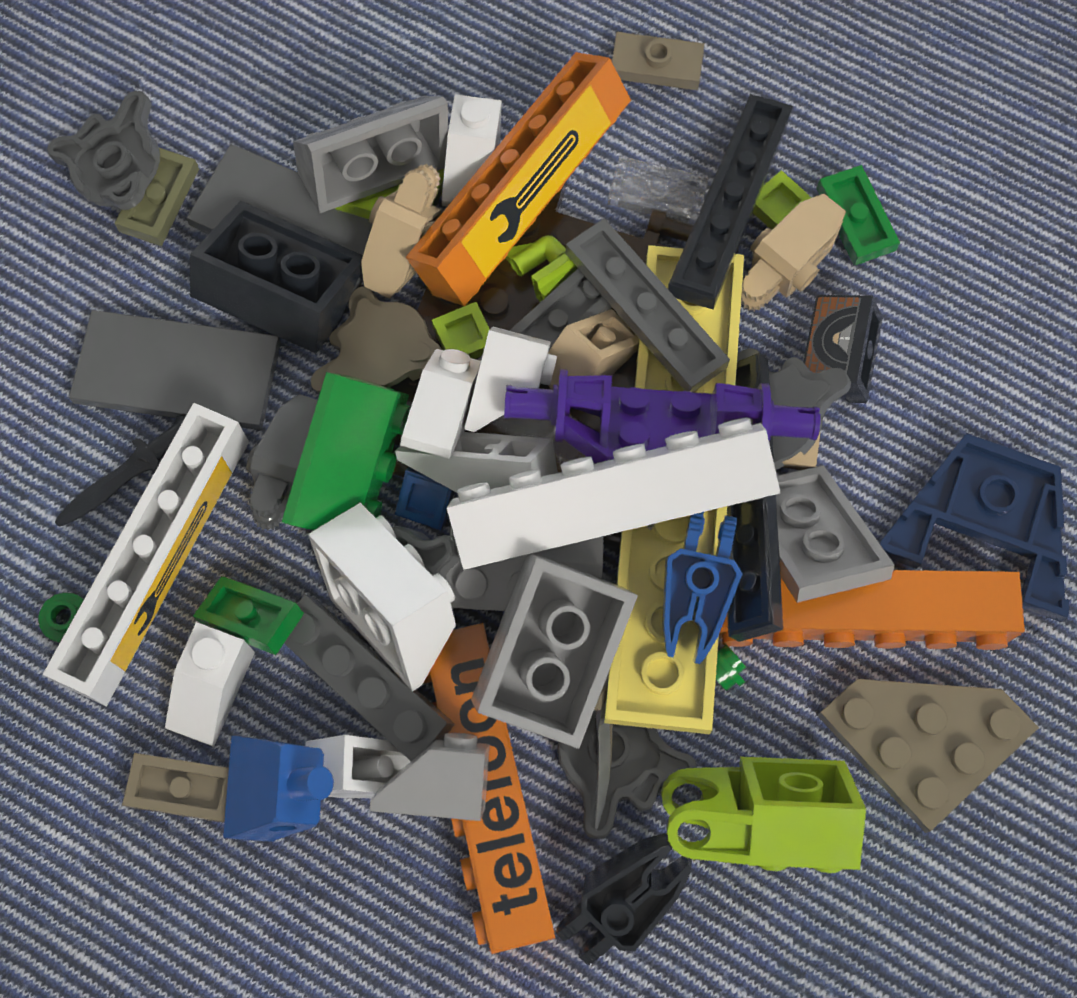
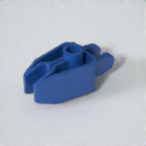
M704 512L690 515L683 549L680 548L666 558L662 621L665 650L667 656L674 658L682 624L692 620L697 623L699 632L693 662L701 664L717 640L742 576V572L735 560L729 559L736 529V517L725 515L724 520L720 523L717 536L719 541L715 556L696 552L699 536L702 535L704 528Z

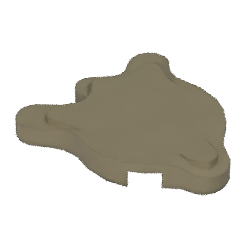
M359 287L353 291L349 300V318L330 335V343L340 351L339 356L314 372L311 378V386L320 395L326 372L359 378L392 389L391 386L400 383L407 377L412 381L419 379L436 349H443L434 341L432 335L428 332L425 320L414 308L399 302H381L377 300L375 294L370 289Z

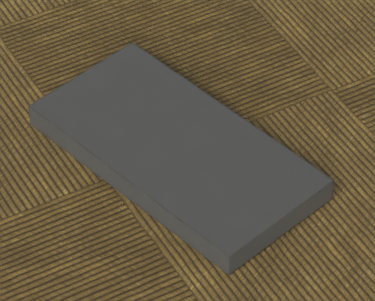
M230 144L187 216L190 226L209 234L242 201L361 255L364 254L373 225L367 218L336 210L335 208L319 213L298 172L233 144ZM362 272L354 290L358 289L363 282Z
M91 310L69 399L74 404L170 418L186 416L193 403H196L239 422L241 428L262 430L281 341L275 335Z

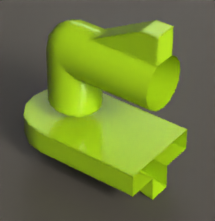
M550 235L543 236L534 243L512 247L505 258L519 276H523L545 260L550 263L532 275L535 295L540 302L578 269L565 254L566 248L555 237Z

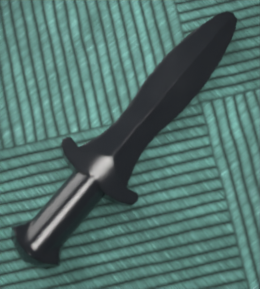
M176 416L174 424L148 444L141 439H134L132 443L136 450L121 466L97 480L72 500L56 518L55 524L60 527L83 517L113 496L132 478L151 469L155 472L161 462L160 459L164 457L186 416Z

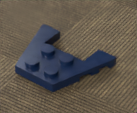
M966 433L879 544L891 560L917 569L922 564L934 524L1027 557L1031 561L1021 591L1023 609L1062 622L1068 618L1069 599H1065L1064 577L1067 575L1066 556L1062 554L1061 530L1065 526L1061 467Z

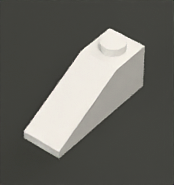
M463 432L450 459L400 446L395 451L398 461L455 492L463 487L488 482L490 490L510 485L509 477L530 470H540L541 477L558 473L553 440L549 438Z

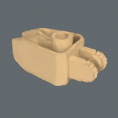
M421 164L414 170L406 173L405 178L402 179L403 183L400 184L398 190L385 198L380 196L370 214L369 222L373 225L361 260L364 287L389 299L395 293H398L417 273L406 259V256L441 215V209L432 205L438 191L437 186L440 185L439 180L441 179L439 178L440 173L436 171L437 168L434 169L432 165Z
M821 194L800 202L773 230L766 228L756 238L750 248L754 253L752 266L748 275H745L744 280H742L741 304H743L744 308H747L748 311L760 310L778 292L787 298L796 289L800 292L803 291L819 272L818 264L832 250L846 211L827 195Z

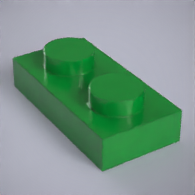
M862 165L819 179L816 187L819 195H827L846 211L838 234L854 266L897 250L900 241Z
M221 576L193 617L200 624L243 639L250 646L276 655L304 615V612L296 602Z

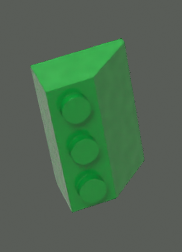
M326 372L282 523L316 530L359 503L375 518L381 515L382 502L377 501L382 483L389 482L395 469L397 458L396 454L392 453L397 434H403L411 406L406 405L409 394L359 378Z

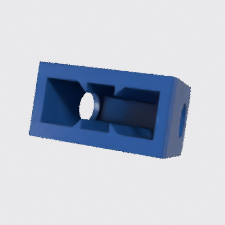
M231 736L223 838L272 842L316 827L320 820L321 800L331 794L334 785L331 772L323 766L324 753L322 749L279 741Z

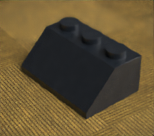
M240 201L190 254V297L316 354L330 337L331 333L338 327L362 272L361 260L363 255Z

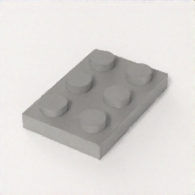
M824 465L777 476L781 492L776 494L780 575L797 603L891 579L894 563Z

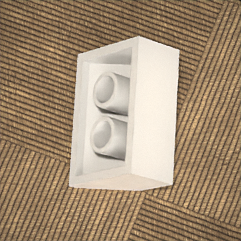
M359 503L312 531L308 536L331 601L413 692L423 684L456 626L451 602L455 600L454 593L443 576L438 573L432 576L425 569L420 555L412 545L407 544L403 546L396 539L392 527L383 516L380 515L375 518Z

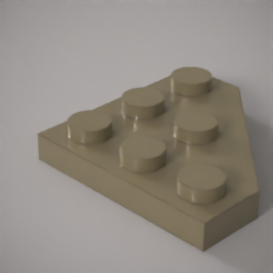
M856 679L817 715L925 833L932 831L1039 729L1002 689Z

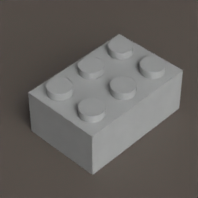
M527 554L471 698L477 713L579 749L638 595L624 587L537 554Z

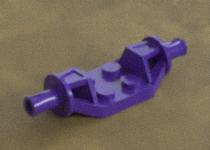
M560 369L559 385L554 384L553 389L506 385L504 419L551 421V426H556L555 442H563L564 439L586 457H592L595 464L614 459L613 451L631 445L644 444L646 451L667 446L666 438L684 432L697 431L698 438L720 433L718 428L720 424L742 418L752 419L751 425L761 423L766 429L768 441L771 436L806 438L816 441L820 430L821 415L819 407L774 405L773 400H771L770 385L766 383H760L757 389L716 383L713 393L709 394L690 391L641 389L637 387H611L612 376H567L568 370ZM570 407L600 417V433L570 417Z

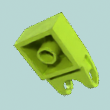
M740 757L739 767L680 769L669 775L663 783L661 790L664 809L670 815L667 824L668 841L672 848L684 857L759 866L769 871H781L787 867L814 868L824 873H836L842 869L860 870L866 807L844 760ZM683 784H693L702 791L699 801H692L683 805L675 803L672 799V794L678 786ZM682 823L705 827L709 829V832L702 840L689 842L679 836L678 829Z

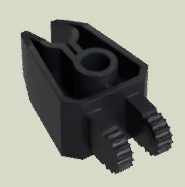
M667 833L639 840L585 875L582 901L562 919L556 927L555 933L563 941H567L589 922L598 929L594 936L590 937L579 951L578 957L586 965L593 964L594 961L598 960L600 956H603L613 946L619 951H636L677 901L689 878L692 862L691 858L681 856L665 868L655 869L661 860L673 849L668 841Z

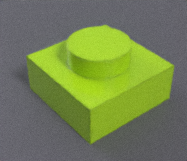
M781 170L763 186L753 214L768 228L773 230L800 202L812 197Z
M477 302L432 320L433 330L443 351L447 349L460 350L473 359L483 355L490 329Z

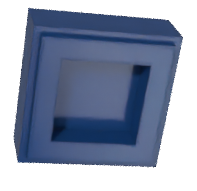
M408 467L405 471L395 515L441 530L446 523L448 516L447 507L452 500L454 491Z

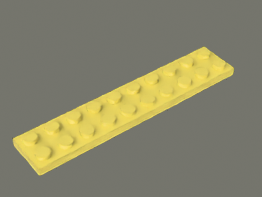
M648 245L646 265L668 289V284L683 249ZM742 254L735 255L714 310L677 299L730 359L728 367L697 389L695 393L712 394L716 383L736 384L744 255ZM639 339L635 387L652 390L685 391ZM727 506L704 512L705 523L702 535L699 536L696 552L716 555L719 541L717 538L719 526L724 520L725 515L727 516ZM690 515L621 532L617 585L630 590L638 595L608 673L604 723L710 734L712 732L718 638L701 664L693 662L699 632L697 623L692 620L682 624L674 658L667 656L662 626L665 561L671 554L680 548L683 549Z

